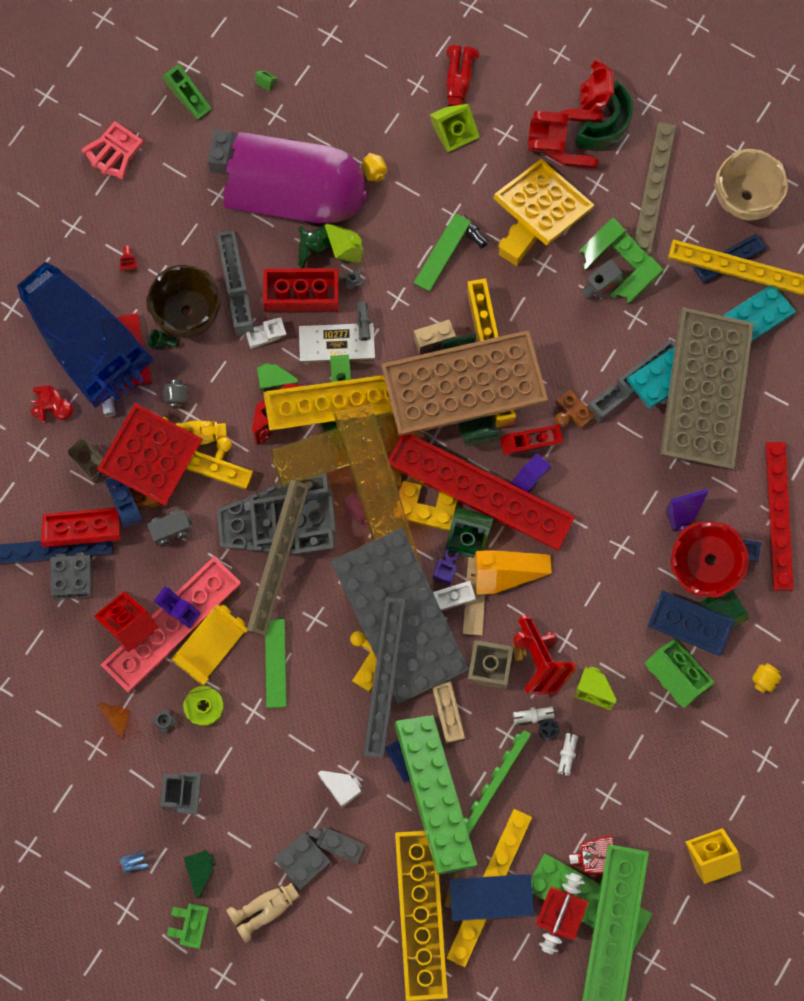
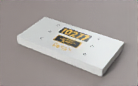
M373 323L370 324L371 339L368 341L359 340L357 324L299 326L300 363L330 362V356L348 354L349 361L375 360Z

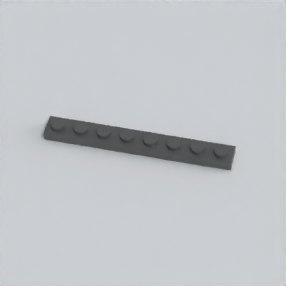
M385 597L363 750L364 756L381 758L384 756L405 599Z

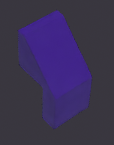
M537 453L524 465L510 484L529 493L536 486L537 481L551 468V465Z
M164 586L153 601L163 611L189 629L201 615V612L192 604L181 599L166 586Z

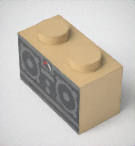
M450 319L414 330V341L419 355L455 344L456 336Z

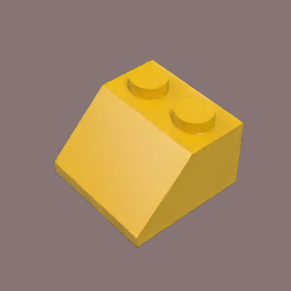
M723 828L685 841L696 872L704 884L742 871L739 853Z

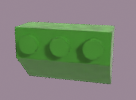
M676 638L657 650L645 662L648 670L658 678L662 686L671 693L675 701L683 708L715 683Z

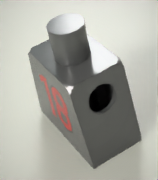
M610 259L587 277L588 285L580 291L586 299L594 294L600 299L623 283L622 272L613 260Z

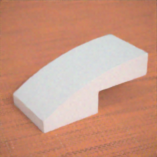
M281 317L265 321L261 326L253 327L254 333L246 332L250 349L286 336Z

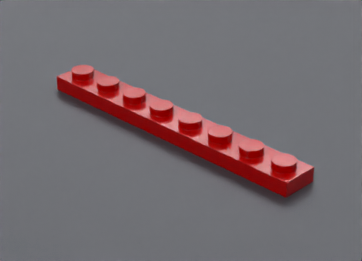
M766 442L773 591H793L786 442Z

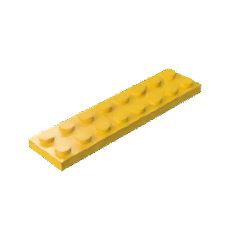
M384 375L263 392L270 431L393 412Z

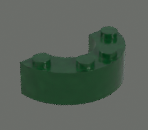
M615 81L613 84L614 94L605 104L610 109L612 117L602 123L586 121L577 133L575 145L590 150H602L616 145L624 138L630 126L633 103L629 92L621 83Z

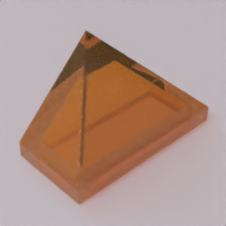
M102 702L98 703L97 705L121 740L124 739L131 710Z

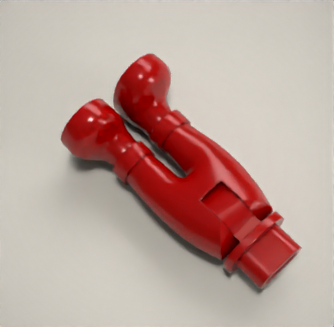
M452 45L446 50L447 57L451 58L449 60L446 80L449 107L462 105L469 90L472 61L479 58V51L470 46L464 47L460 74H458L462 47L460 45Z

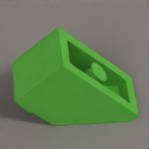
M267 363L257 367L262 395L266 391L278 390L287 383L298 385L297 378L276 364Z

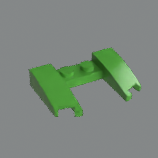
M612 218L579 252L585 255L586 263L583 264L585 270L612 247L625 259L635 271L610 296L613 299H616L617 295L628 298L627 304H629L663 274V268L651 256L649 257L626 233V230Z

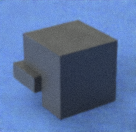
M181 772V775L163 774L160 807L163 810L177 811L180 814L198 815L202 774Z

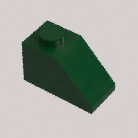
M207 850L184 857L191 885L197 899L202 897L215 872L213 868L216 865L213 853L209 854Z

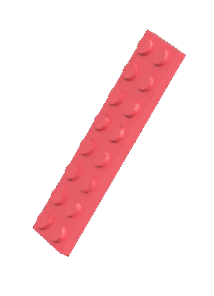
M214 556L175 593L201 612V615L190 629L159 608L151 616L159 626L154 633L139 643L137 648L129 653L120 646L101 666L130 693L201 624L215 605H221L242 585L241 582Z

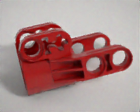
M572 108L561 112L534 111L530 120L528 151L545 152L546 156L562 166L598 168V159L592 156L565 154L568 121H589L592 123L603 121V112L595 113L591 110Z

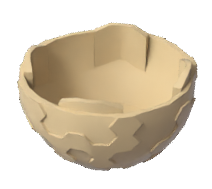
M743 149L732 153L723 162L716 174L715 190L717 198L726 212L741 220L752 221L768 217L779 208L787 195L788 182L783 164L779 160L762 150ZM742 194H749L751 196V199H743Z

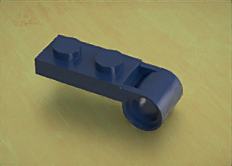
M113 478L105 480L124 528L142 522L129 487Z

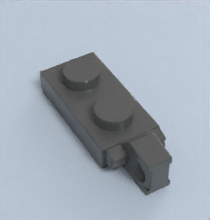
M324 827L322 831L311 828L309 836L317 840L316 845L320 846L321 849L352 863H358L365 847L364 844Z

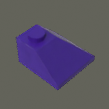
M708 489L670 500L665 511L672 531L679 530L681 532L693 523L708 494Z

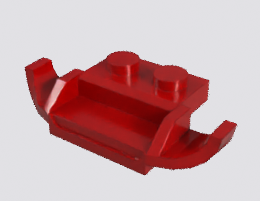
M595 59L591 64V68L594 71L588 80L580 85L579 102L580 109H591L592 112L600 113L603 111L609 98L614 94L613 70Z

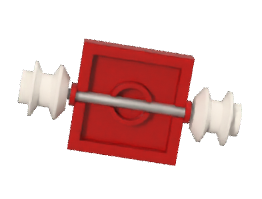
M571 873L570 875H565L568 882L562 883V886L566 892L550 885L535 924L550 931V933L542 935L545 941L539 943L542 946V951L553 954L559 951L556 945L561 944L562 941L558 935L573 941L575 939L589 902L574 895L581 893L579 885L585 884L582 881V877L578 874Z

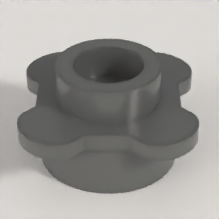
M358 269L343 274V279L346 280V287L348 289H355L364 284Z
M166 709L162 710L152 720L153 724L160 728L159 731L161 733H166L168 728L176 725V719L172 718Z

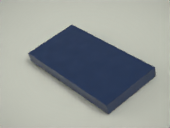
M662 590L647 627L721 656L735 620Z
M531 874L449 879L452 921L534 916Z

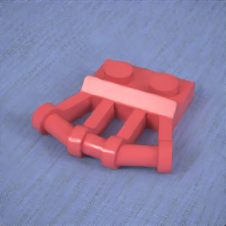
M114 121L98 140L85 146L82 149V153L88 157L91 166L95 169H100L102 174L116 176L118 179L124 180L129 161L133 159V156L144 142L141 138ZM105 144V147L95 156L93 150ZM112 149L116 151L106 164L102 163V160ZM123 156L120 170L112 168L120 157Z

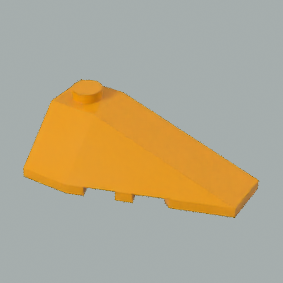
M476 551L474 555L476 595L497 594L503 590L517 587L520 584L551 575V556L547 554L507 551Z

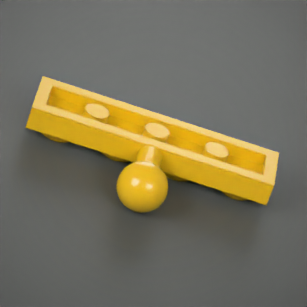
M227 437L218 439L216 444L218 451L215 458L196 451L186 469L244 490L248 489L254 474L249 469L222 460L225 452L229 451L232 446L230 439Z
M355 631L351 634V643L357 647L363 646L371 652L352 682L369 692L373 686L376 657L368 640H366L365 634L361 631Z

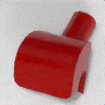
M124 246L123 255L120 258V271L138 269L136 258L131 253L130 247Z

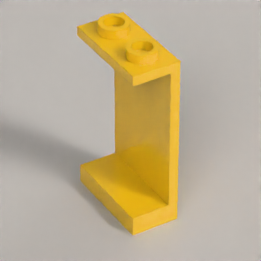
M223 604L222 606H214L171 659L200 685H204L207 682V677L242 634L247 632L246 623L239 617L235 619L230 614L232 611Z

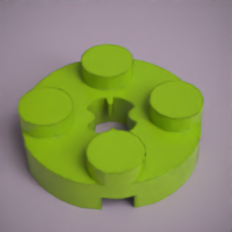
M199 686L192 689L183 703L186 717L194 725L198 726L214 724L221 718L224 708L220 694L208 686ZM202 701H206V704L209 703L206 711L198 709Z

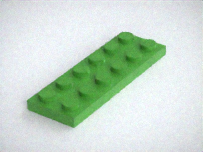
M544 853L531 878L532 894L545 901L550 885L566 892L562 886V883L568 882L565 875H570L571 873L580 875L585 884H580L579 889L581 893L574 895L589 901L581 922L594 929L601 885ZM641 907L633 951L652 916V913Z

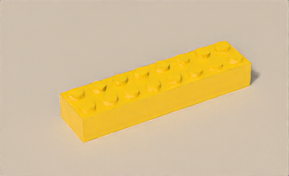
M425 831L395 833L406 1001L447 999L439 875L436 873Z

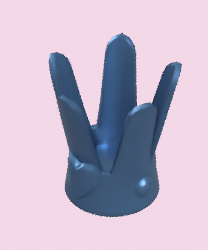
M140 849L132 855L120 858L121 865L117 866V868L122 867L124 873H130L132 870H143L149 866L147 864L133 865L142 861L145 857V853L135 855L142 850Z

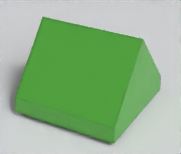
M265 70L258 71L255 74V84L269 92L278 81L277 77Z

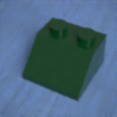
M457 507L452 519L445 550L449 549L450 552L459 553L474 558L476 551H485L494 517Z

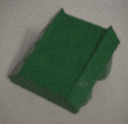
M734 590L729 591L724 596L716 598L707 597L697 603L702 607L734 619L735 622L732 628L738 627L742 622L749 619L748 612L743 607Z

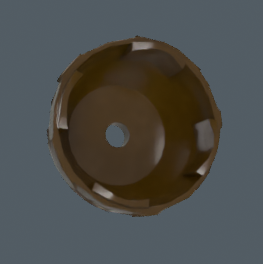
M186 264L176 265L159 273L151 284L146 297L147 310L150 312L155 323L165 333L180 338L194 337L205 332L215 322L221 304V293L212 276L206 270ZM185 308H189L192 310V313L185 316L182 314V311Z

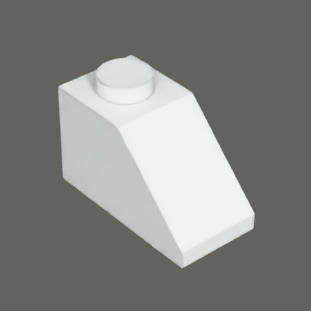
M320 771L318 773L320 779L342 808L362 794L360 790L362 785L356 777L352 779L348 774Z

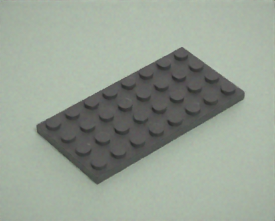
M402 527L330 561L376 658L385 597L405 599L392 692L398 704L469 670Z

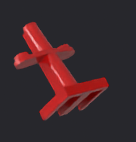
M523 615L518 619L522 632L514 636L513 642L516 648L530 650L537 668V672L525 686L524 690L527 695L557 694L577 667L573 662H554L547 648L554 646L558 642L557 635L549 632L541 637L533 619Z

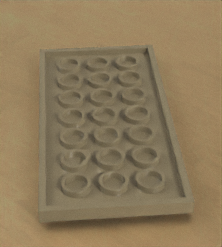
M684 307L680 309L660 449L661 456L728 470L734 469L754 323Z

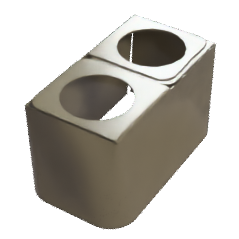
M80 439L68 449L70 458L82 470L84 469L83 472L94 483L104 475L101 472L94 476L90 475L91 466L100 465L103 458L86 440ZM86 451L90 454L91 458L88 463L81 464L78 462L77 456L80 452Z

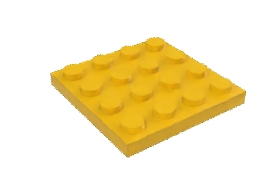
M542 159L500 189L493 197L495 201L545 245L550 244L594 207L591 201Z

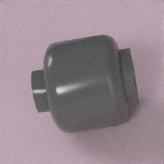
M170 380V384L164 386V402L168 404V407L182 408L188 402V386L182 384L181 380Z

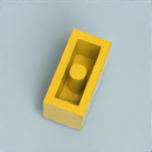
M520 222L511 226L507 238H502L498 245V255L515 266L520 263L537 240V237Z

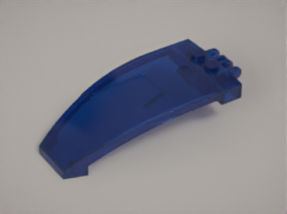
M45 261L17 285L21 300L26 305L50 350L71 380L95 408L110 397H113L118 402L120 399L116 392L119 390L127 395L129 391L124 386L127 384L133 390L135 387L131 380L134 377L140 382L143 381L139 373L154 359L132 333L104 305L63 274L59 268Z

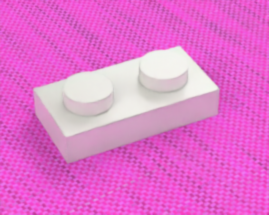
M470 581L433 592L441 611L476 601Z

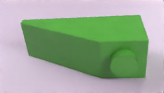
M180 64L161 76L172 93L196 119H199L212 109Z

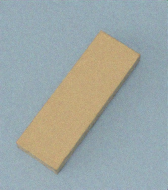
M451 681L432 687L446 744L465 740Z

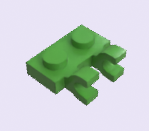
M188 904L187 909L173 907L171 915L185 918L183 930L168 927L167 936L181 939L180 945L200 949L209 908L194 904Z

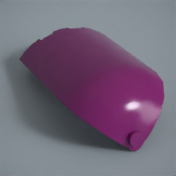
M239 132L232 147V150H234L233 159L228 160L226 173H229L228 184L224 185L225 208L315 223H333L344 221L354 216L361 209L363 203L367 202L368 192L366 191L363 171L356 160L342 150L330 146Z

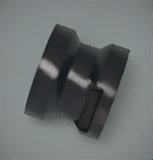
M552 719L544 720L538 730L540 737L545 741L554 740L559 733L558 723Z

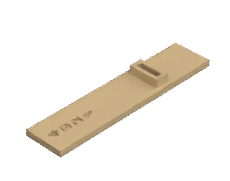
M468 557L467 581L471 582L476 601L465 604L463 634L482 636L485 595H476L474 558Z

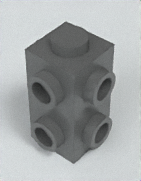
M174 510L168 516L154 518L150 521L151 523L147 524L155 545L165 546L171 543L173 539L187 537L192 532L190 526L193 525L190 515H185L183 510Z

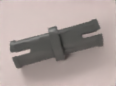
M359 302L356 304V324L359 328V340L368 341L371 339V318H369L368 303Z

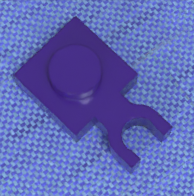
M447 549L444 555L445 561L439 559L432 579L450 585L457 568L453 563H455L459 553H456L455 557L450 558L448 556L449 549Z

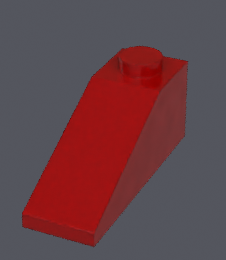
M557 424L510 433L500 437L503 455L506 456L563 443L560 426Z

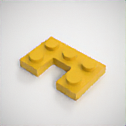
M403 481L394 519L450 531L457 500L439 492L436 507L419 504L418 499L421 485Z

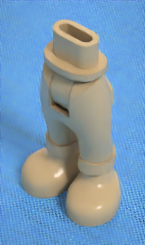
M291 883L286 887L281 886L278 889H273L260 895L248 905L243 906L242 910L229 907L226 911L236 926L247 917L249 918L256 912L264 910L255 918L250 919L249 922L236 927L246 943L251 939V933L254 929L257 930L279 917L289 905H293L292 902L299 898V895Z

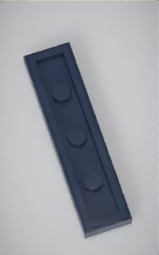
M756 233L722 253L749 260L764 252L766 246ZM694 268L703 284L722 275V273L704 268Z

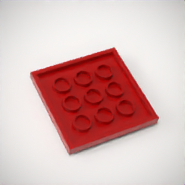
M135 403L97 470L166 507L203 439Z

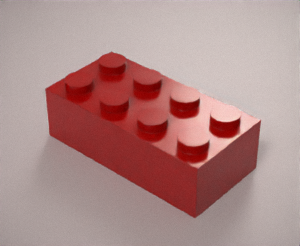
M338 268L264 269V312L339 311Z

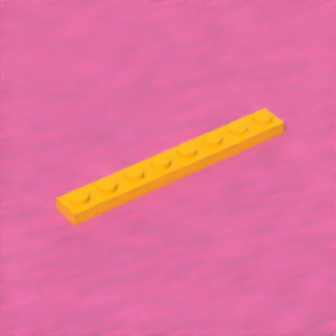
M674 239L671 242L667 259L804 296V275Z
M513 809L483 877L507 875L532 819L531 816ZM486 919L463 921L446 959L465 967Z

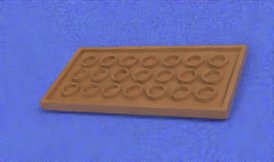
M529 330L381 364L399 437L548 402Z

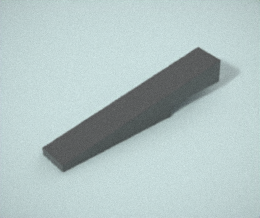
M235 231L216 233L236 336L246 334V332L254 333Z
M670 339L619 378L613 386L589 403L588 408L595 414L594 419L600 423L636 392L627 382V378L674 348L675 342Z

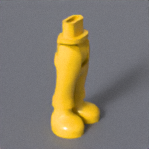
M202 420L175 423L202 438L203 441L200 445L227 437L226 423L217 424V422Z

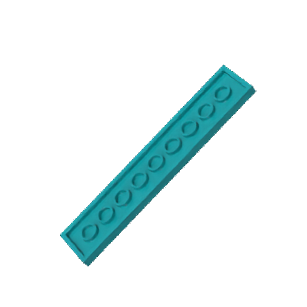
M768 286L723 316L754 323L751 342H753L794 315L796 311L777 288ZM675 347L627 378V382L649 409L668 398Z

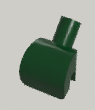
M151 329L148 340L149 347L157 350L165 349L166 345L176 347L177 340L168 338V335L161 330Z

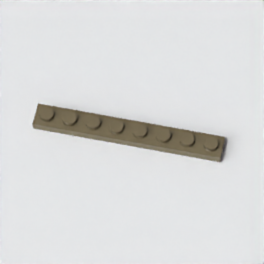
M658 122L634 239L649 257L676 125Z
M290 480L247 627V631L265 636L309 485L296 480Z

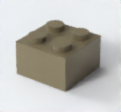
M474 640L467 683L506 690L513 647Z

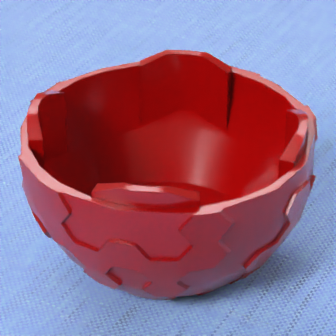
M712 521L695 522L679 533L672 547L670 566L672 573L685 590L697 596L716 598L724 596V594L733 590L742 582L748 569L749 554L739 533L728 524ZM713 554L716 556V563L714 565L706 564L705 558L707 555Z

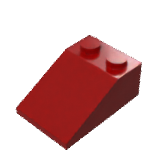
M124 591L94 615L96 620L128 653L137 648L139 643L151 636L159 627L147 610Z

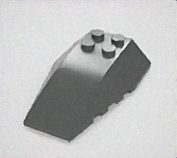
M327 473L288 479L280 485L267 488L266 491L258 494L255 493L247 499L239 500L217 509L220 547L270 552L290 480H296L309 485L289 554H302L335 548L337 538L335 505Z

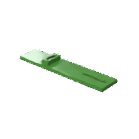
M456 213L454 214L414 284L429 292L431 291L469 227L470 220Z
M285 619L270 620L265 636L266 708L286 707Z

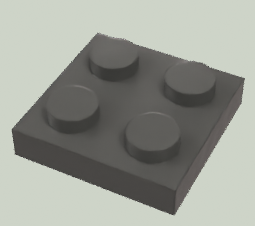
M305 832L301 833L274 858L276 863L300 890L331 863Z

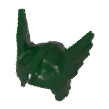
M326 223L319 229L307 232L303 226L299 227L301 239L298 251L299 268L305 267L309 258V252L321 254L328 247L332 248L325 228Z

